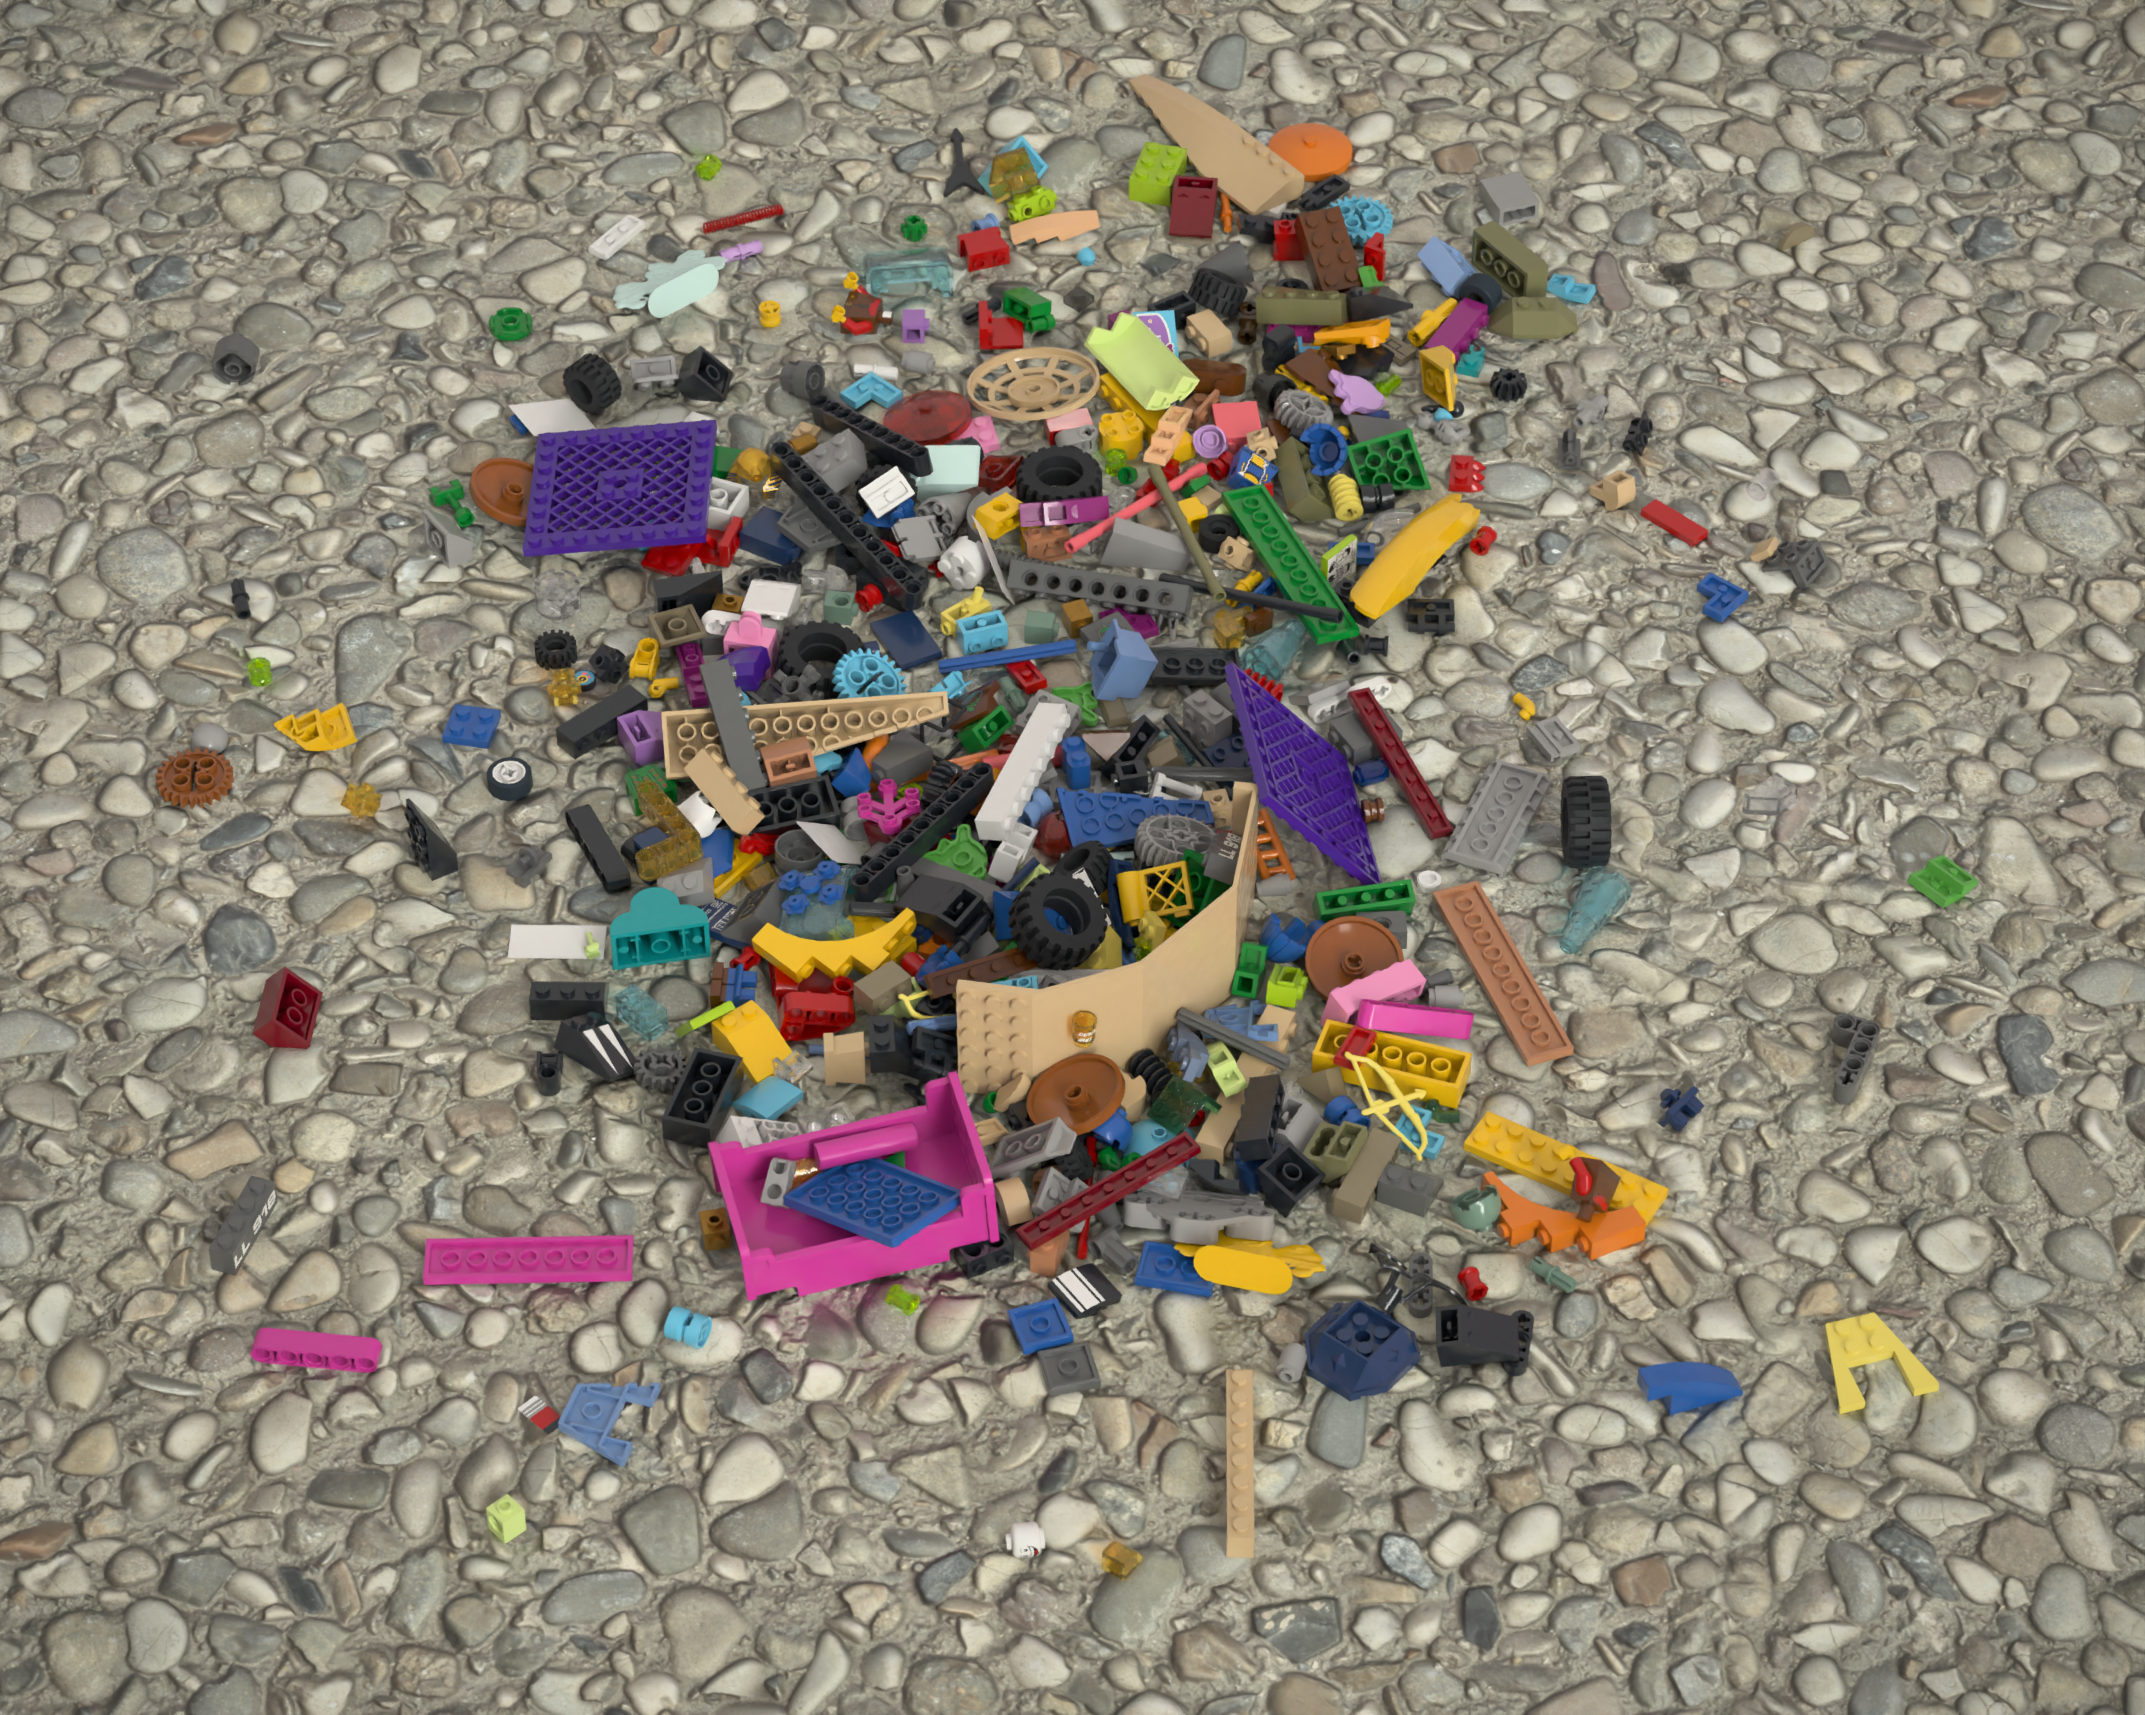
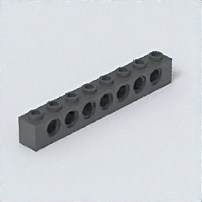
M1011 560L1006 586L1013 591V595L1026 597V593L1035 594L1034 597L1038 599L1048 600V597H1055L1057 601L1063 603L1084 599L1087 606L1097 603L1101 604L1102 608L1113 610L1115 606L1124 607V611L1137 613V609L1145 610L1146 614L1152 616H1159L1160 613H1165L1173 619H1182V616L1189 617L1194 589L1189 585ZM1033 576H1037V583L1033 586H1029V579ZM1059 579V586L1056 589H1051L1052 581ZM1081 582V590L1073 592V586ZM1098 586H1104V592L1096 596L1095 589ZM1121 589H1126V596L1122 599H1118V591ZM1144 592H1149V598L1145 602H1140V595ZM1171 595V602L1168 605H1162L1163 597Z

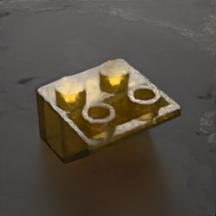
M1025 147L993 157L989 187L997 204L1012 200L1015 195L1026 194L1031 191L1032 187L1041 185Z

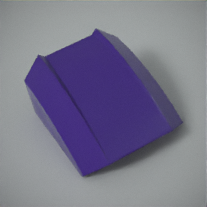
M763 646L742 648L718 659L727 658L729 666L734 665L737 679L734 682L736 687L740 686L742 691H757L760 682L771 665L768 650Z

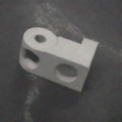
M777 1157L772 1159L760 1202L769 1206L784 1209L790 1208L784 1205L783 1196L792 1190V1181L796 1173L795 1161Z

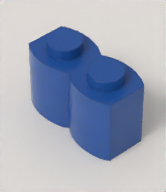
M1081 737L1064 738L1061 742V768L1066 774L1067 785L1072 790L1089 788L1091 784V758L1086 752V745Z

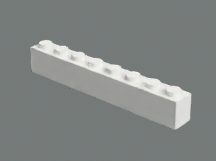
M1037 704L975 818L979 839L1007 841L1011 831L1015 828L1019 816H1022L1027 801H1030L1034 788L1038 786L1042 773L1046 771L1050 758L1054 756L1057 745L1062 741L1065 730L1070 726L1071 719L1070 715L1067 714L1065 704Z

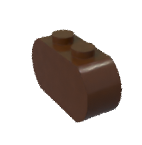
M1196 358L1182 361L1200 380L1192 392L1211 394L1214 389L1220 391L1219 395L1238 396L1245 392L1247 369L1241 364Z

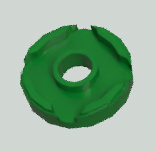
M517 307L500 309L496 315L493 316L492 314L489 319L491 334L503 341L522 339L532 331L533 327L531 315L528 312L526 314L523 312V309Z

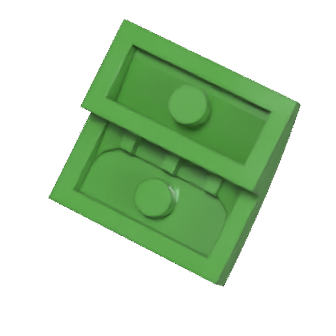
M1940 855L1928 860L1924 869L1911 873L1907 882L1944 908L1965 896L1978 884L1979 880L1945 855Z

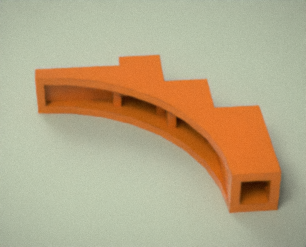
M1493 1171L1483 1174L1481 1191L1486 1190L1484 1185H1495L1501 1197L1502 1211L1499 1215L1497 1230L1501 1238H1505L1510 1246L1537 1237L1540 1244L1545 1245L1550 1253L1577 1244L1581 1252H1585L1590 1260H1594L1645 1239L1646 1222L1634 1206L1606 1213H1594L1591 1222L1587 1223L1576 1218L1577 1213L1551 1209L1518 1195L1506 1186Z

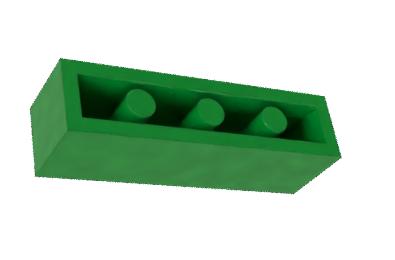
M1411 879L1317 892L1312 908L1315 920H1324L1327 923L1340 917L1356 916V912L1405 911V914L1412 913L1416 899Z

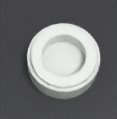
M1423 871L1417 876V888L1421 892L1428 894L1438 891L1441 888V876L1435 871Z

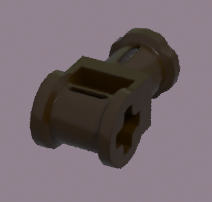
M1245 301L1240 305V331L1237 334V339L1244 345H1251L1256 342V328L1259 324H1257L1256 303Z

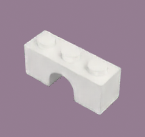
M1016 822L1015 828L1011 831L1007 841H1002L996 850L987 875L994 877L999 882L1008 883L1016 875L1019 866H1022L1029 856L1038 830Z

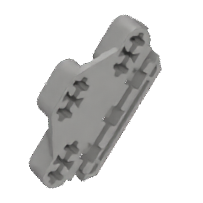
M1151 1186L1143 1188V1193L1138 1192L1137 1194H1129L1124 1197L1123 1223L1125 1225L1159 1230L1170 1228V1239L1176 1242L1214 1245L1218 1242L1219 1230H1223L1224 1227L1225 1235L1229 1237L1259 1241L1272 1239L1275 1231L1274 1211L1263 1206L1264 1202L1253 1196Z

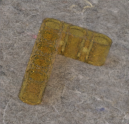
M645 780L638 783L636 792L640 810L655 827L669 835V838L641 849L636 853L635 859L639 878L644 881L655 880L699 861L704 853L701 836L697 829L656 782Z

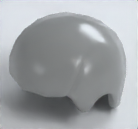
M202 723L194 729L190 747L193 752L196 747H199L200 752L208 748L209 753L215 750L217 753H221L227 747V732L223 727L215 723Z

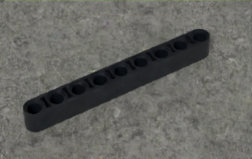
M817 396L810 400L809 405L816 425L835 435L849 428L864 443L866 451L902 468L916 477L928 476L934 471L929 450L923 445L827 396Z
M981 762L972 766L852 876L851 884L856 902L875 901L897 880L896 871L899 867H911L988 796L995 783L993 769L989 763Z

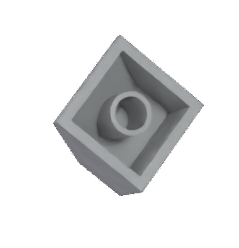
M429 509L422 510L426 545L449 569L473 559V541L461 531L458 524H454L447 516Z
M708 857L665 867L657 879V887L672 891L678 897L680 905L687 904L698 907L715 903L712 858Z

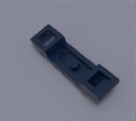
M1112 859L1108 872V900L1114 926L1121 940L1128 948L1148 950L1139 939L1140 932L1138 927H1131L1130 924H1124L1116 875L1134 871L1133 864L1128 861Z

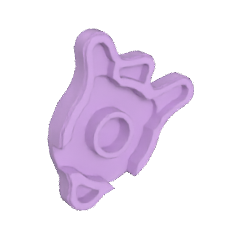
M1335 369L1329 372L1328 378L1335 385L1334 394L1344 400L1340 407L1344 414L1349 415L1352 412L1367 415L1374 414L1377 409L1386 403L1385 397L1367 380L1357 376L1344 375Z

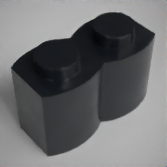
M1281 323L1263 337L1262 347L1264 354L1262 355V366L1265 371L1275 374V370L1278 369L1282 372L1278 366L1285 365L1296 357L1294 350L1296 334L1294 329Z

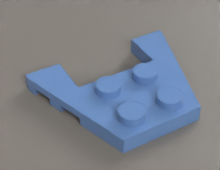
M1259 999L1250 1001V1006L1237 1008L1236 1004L1205 1010V1018L1254 1041H1278V1024L1254 1025V1015L1263 1014L1268 1005L1260 1003ZM1204 1034V1038H1211L1217 1040L1209 1035Z
M652 1382L650 1386H637V1383H627L626 1386L612 1387L611 1383L576 1384L558 1421V1430L614 1463L625 1467L633 1450V1444L629 1441L610 1437L612 1430L626 1402L653 1408L661 1391L660 1383Z

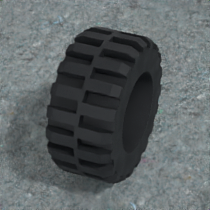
M1052 445L1050 448H1039L1038 452L1033 451L1027 458L1025 457L1017 468L1016 499L1023 503L1102 496V469L1099 463L1089 453H1083L1081 449L1076 447L1073 449L1067 445H1063V447ZM1053 485H1066V487H1053ZM1075 523L1066 524V525H1068V526H1073V525H1075Z
M821 620V622L809 621L806 625L803 623L797 625L795 630L792 628L781 639L777 653V671L780 669L788 677H800L810 661L825 660L837 664L844 654L848 655L851 650L856 653L859 648L865 653L866 647L861 638L856 633L853 634V631L847 626L844 628L841 627L840 623L834 622L832 624L826 620ZM814 667L821 675V678L808 687L811 696L815 701L838 699L840 692L833 690L837 684L832 683V679L835 677L832 672L836 667Z
M1569 776L1562 783L1560 806L1561 843L1564 863L1569 868H1603L1609 863L1612 837L1610 792L1607 779L1603 776Z
M1060 872L1040 874L1023 888L1010 906L1008 924L1009 928H1012L1010 933L1013 940H1016L1018 943L1016 946L1020 951L1023 950L1027 954L1026 957L1030 961H1037V965L1043 968L1049 966L1050 970L1058 971L1061 968V970L1066 971L1071 970L1073 967H1078L1096 951L1106 937L1105 932L1108 928V922L1105 920L1107 918L1105 908L1102 909L1101 906L1103 902L1100 897H1096L1094 894L1095 890L1091 886L1087 887L1082 879H1075L1073 875L1068 873L1061 875ZM1043 907L1054 909L1062 914L1069 922L1073 935L1064 934L1056 930L1048 922Z

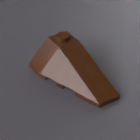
M1309 348L1284 365L1283 368L1298 380L1316 386L1314 391L1332 398L1331 402L1339 408L1341 407L1344 400L1334 394L1335 385L1328 378V374L1332 369L1342 374L1344 373L1338 363L1331 358L1330 352L1323 348L1319 350ZM1352 412V413H1351V414H1355V415L1368 416L1367 414H1362V413H1359V412Z

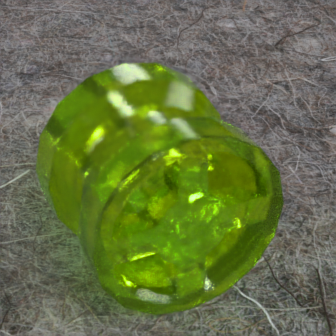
M707 154L696 165V173L703 180L710 181L721 171L722 163L717 156Z
M1113 448L1105 453L1106 473L1110 476H1118L1119 470L1127 466V453L1124 450Z
M262 657L250 660L247 664L248 672L250 673L249 682L257 687H263L271 683L270 661Z

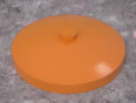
M1301 123L1285 127L1275 133L1268 144L1270 150L1305 175L1304 182L1324 181L1333 174L1338 176L1350 166L1352 161V144L1348 137L1341 131L1323 124Z

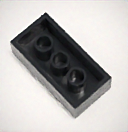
M828 775L747 792L749 797H753L760 803L761 807L759 809L765 815L748 836H752L753 833L780 836L788 831L803 830L796 821L835 825L838 830L840 829L841 814Z
M698 1047L694 1048L662 1116L663 1139L709 1149L708 1143L716 1140L744 1079L743 1057Z

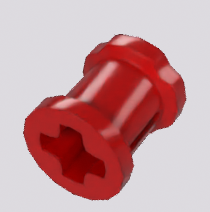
M1489 526L1479 528L1477 537L1473 538L1470 542V549L1477 555H1486L1490 544L1497 539L1496 531Z
M746 946L738 958H733L730 961L729 966L730 968H737L739 964H744V971H749L753 966L761 963V955L755 952L751 946Z
M1471 1266L1461 1270L1457 1275V1280L1460 1285L1464 1286L1468 1300L1478 1301L1487 1295L1488 1287L1480 1280L1478 1269Z

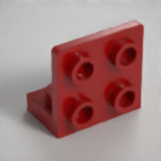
M978 301L980 349L1024 348L1023 323L1013 317L992 318V310L987 309V301Z
M734 516L730 524L726 525L724 531L707 528V533L717 542V552L706 543H703L695 557L700 558L702 563L729 568L740 546L739 532L743 528L742 518Z

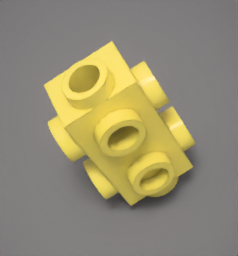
M976 586L973 595L941 612L940 628L944 635L948 636L951 634L956 638V620L991 612V604L987 599L982 598L984 592L982 587Z

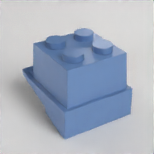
M1113 619L1101 642L1089 641L1087 643V649L1095 651L1089 661L1093 677L1091 684L1096 699L1115 701L1117 697L1138 698L1158 664V660L1141 634L1120 629L1117 619Z

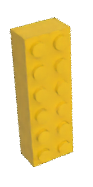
M1330 1019L1326 1020L1312 1054V1073L1340 1067L1344 1082L1361 1086L1355 1071L1333 1064L1336 1053L1354 1025ZM1368 1029L1377 1032V1040L1366 1057L1378 1063L1395 1080L1394 1083L1404 1096L1414 1093V1089H1422L1426 1091V1095L1421 1101L1454 1109L1458 1108L1471 1074L1472 1053ZM1362 1063L1359 1069L1367 1088L1390 1093L1378 1073L1367 1064Z

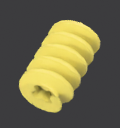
M1335 475L1328 483V490L1336 518L1346 522L1357 520L1364 511L1355 480L1347 475Z

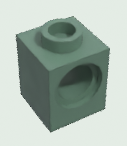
M828 590L823 604L824 620L832 624L837 622L841 625L851 626L853 618L857 617L859 612V603H855V593Z

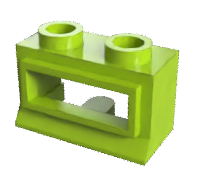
M1276 963L1268 979L1265 1004L1295 1008L1298 1000L1303 999L1304 991L1306 992L1308 977L1304 976L1305 971H1301V968L1281 967Z

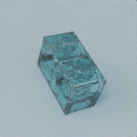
M633 983L615 995L617 1017L647 1041L651 1042L668 1030L667 1009Z

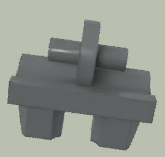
M534 844L530 847L523 846L519 850V857L506 868V874L514 878L516 885L527 888L535 874H542L546 870V864L552 859V853L544 852Z

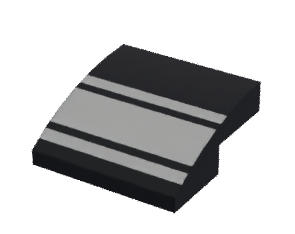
M1093 1263L1071 1269L1047 1284V1288L1075 1319L1095 1316L1099 1307L1117 1304L1122 1297V1294Z

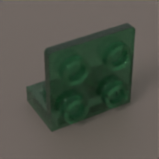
M1174 1074L1148 1111L1147 1116L1178 1136L1184 1132L1199 1109L1205 1113L1209 1109L1217 1115L1222 1106L1177 1074Z

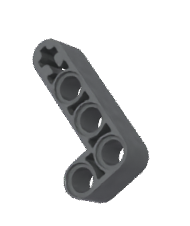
M1845 1013L1839 1014L1834 1018L1832 1041L1840 1047L1847 1048V1052L1835 1076L1833 1099L1843 1105L1850 1104L1855 1100L1878 1049L1880 1026L1876 1022Z

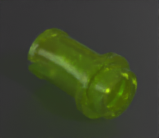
M1392 374L1383 382H1378L1375 388L1387 398L1394 389L1402 384V381L1397 374Z

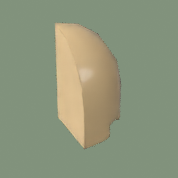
M1023 1073L999 1088L993 1109L1004 1112L1009 1110V1105L1026 1099L1032 1087L1030 1079Z

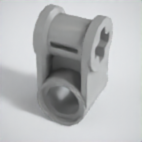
M1084 425L1069 430H1062L1054 438L1057 447L1067 445L1073 449L1075 447L1079 448L1083 453L1087 452L1089 454H1094L1099 449V443L1096 441L1098 429L1094 425Z

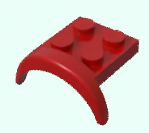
M707 533L706 544L717 552V542ZM703 543L650 547L641 565L644 569L668 577L683 576Z

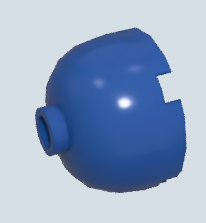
M1118 1107L1116 1112L1107 1121L1091 1130L1095 1133L1093 1137L1103 1145L1111 1146L1112 1149L1115 1148L1116 1151L1120 1149L1121 1153L1124 1154L1133 1136L1132 1125L1125 1118L1127 1113Z

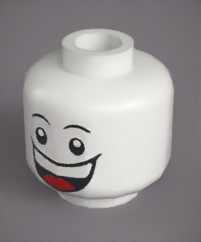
M1034 1521L1014 1523L1010 1528V1533L1005 1534L1006 1549L1012 1550L1016 1558L1038 1556L1041 1549H1045L1043 1527H1039Z

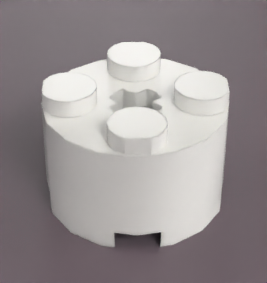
M969 536L959 537L946 550L937 563L938 569L951 581L952 587L959 591L963 588H974L992 569L984 545L980 541L975 543L968 540Z

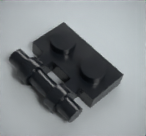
M1454 599L1407 600L1408 621H1417V623H1408V632H1417V634L1438 632V635H1445L1446 632H1455V623H1446L1454 622ZM1425 621H1438V623H1425Z
M921 1026L915 1027L912 1037V1052L920 1054V1059L912 1057L910 1067L916 1068L920 1073L927 1074L929 1072L935 1074L938 1078L947 1077L948 1072L956 1071L951 1069V1064H958L957 1038ZM931 1059L940 1060V1065L931 1063Z

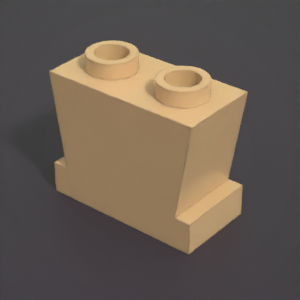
M864 1032L834 1036L833 1033H823L825 1085L836 1086L835 1082L866 1084L865 1074H870V1059H865V1057H870L869 1042H864Z

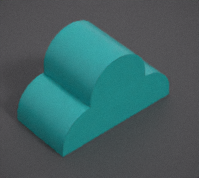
M652 887L638 892L631 900V912L619 915L610 925L613 970L711 957L709 921L706 913L693 905H680L678 897L672 891L665 888Z

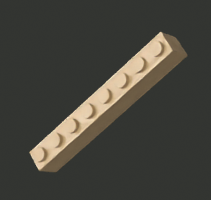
M1268 1004L1257 1025L1278 1024V1041L1257 1042L1285 1055L1289 1048L1290 1038H1294L1298 1031V1023H1295L1296 1012ZM1245 1052L1241 1053L1236 1063L1247 1085L1250 1077L1271 1075L1273 1071L1276 1072L1278 1070L1277 1067ZM1244 1090L1225 1098L1222 1092L1220 1093L1195 1140L1201 1147V1153L1195 1156L1196 1159H1215L1220 1163V1166H1224L1227 1158L1233 1156L1235 1149L1234 1137L1238 1135L1237 1122L1241 1120V1104L1245 1102Z
M1226 1369V1558H1254L1253 1370Z

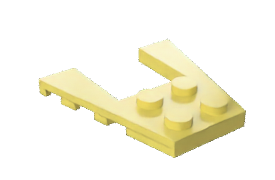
M1875 1312L1825 1324V1336L1831 1359L1832 1376H1834L1839 1414L1865 1407V1400L1849 1368L1894 1358L1913 1396L1938 1391L1939 1382Z

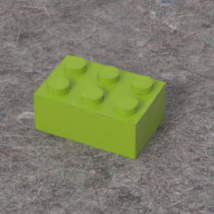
M1146 142L1129 178V200L1170 207L1172 204L1175 175L1184 176L1187 169V149L1155 142Z

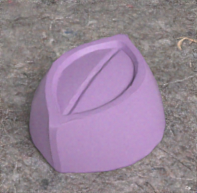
M1205 425L1193 433L1194 448L1202 457L1215 458L1224 451L1229 450L1226 436L1217 426Z

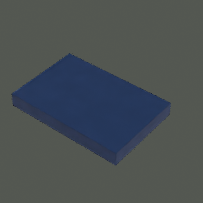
M907 610L870 623V630L891 660L895 661L896 667L901 668V671L942 657L941 649L913 610Z

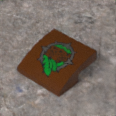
M996 679L958 698L956 702L965 705L967 710L951 726L952 730L956 731L992 712L998 705L993 695L1001 687ZM954 706L951 719L961 710L960 708Z

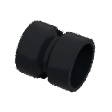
M1391 482L1378 483L1376 487L1373 484L1359 485L1358 491L1364 509L1363 514L1375 513L1376 509L1380 512L1394 511L1395 498Z

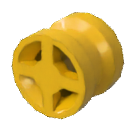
M768 300L759 305V321L762 326L772 328L781 323V315L779 314L781 308L778 302Z

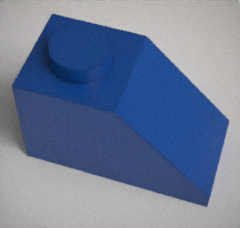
M855 747L842 760V766L837 769L831 783L847 798L861 793H868L871 788L869 783L872 775L858 748Z

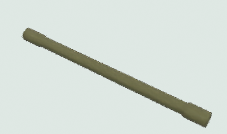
M1158 464L1151 465L1148 468V474L1160 492L1207 584L1215 602L1223 601L1226 598V593L1220 581L1216 578L1176 501L1161 467Z

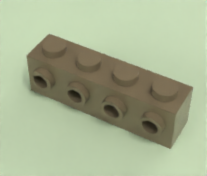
M1373 1127L1350 1170L1342 1175L1340 1188H1335L1330 1200V1202L1334 1203L1332 1214L1358 1224L1362 1223L1377 1196L1380 1176L1387 1164H1394L1399 1156L1401 1137Z

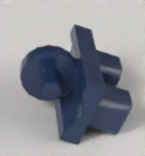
M1693 1086L1680 1098V1090L1664 1089L1660 1094L1662 1101L1660 1106L1663 1109L1667 1107L1669 1109L1658 1123L1663 1128L1669 1123L1677 1131L1683 1129L1690 1119L1682 1110L1684 1109L1694 1118L1704 1107L1703 1103L1696 1097L1699 1090Z

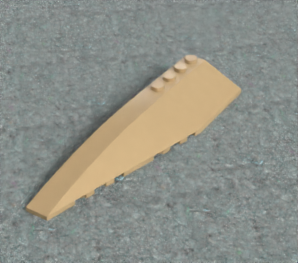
M1147 74L1129 80L1128 84L1139 98L1144 99L1145 106L1151 108L1153 116L1161 121L1162 128L1175 144H1179L1180 148L1187 149L1188 161L1192 166H1196V172L1199 176L1218 178V190L1246 212L1255 216L1286 202L1301 198L1305 175L1229 118L1187 92Z
M947 691L742 706V709L747 708L750 718V722H747L749 730L753 729L755 733L756 743H753L755 751L759 750L760 747L806 736L813 757L949 715ZM710 708L661 712L666 780L690 778L684 767L702 748L711 753L716 751L724 759L722 762L724 766H727ZM761 764V771L765 772L764 764Z

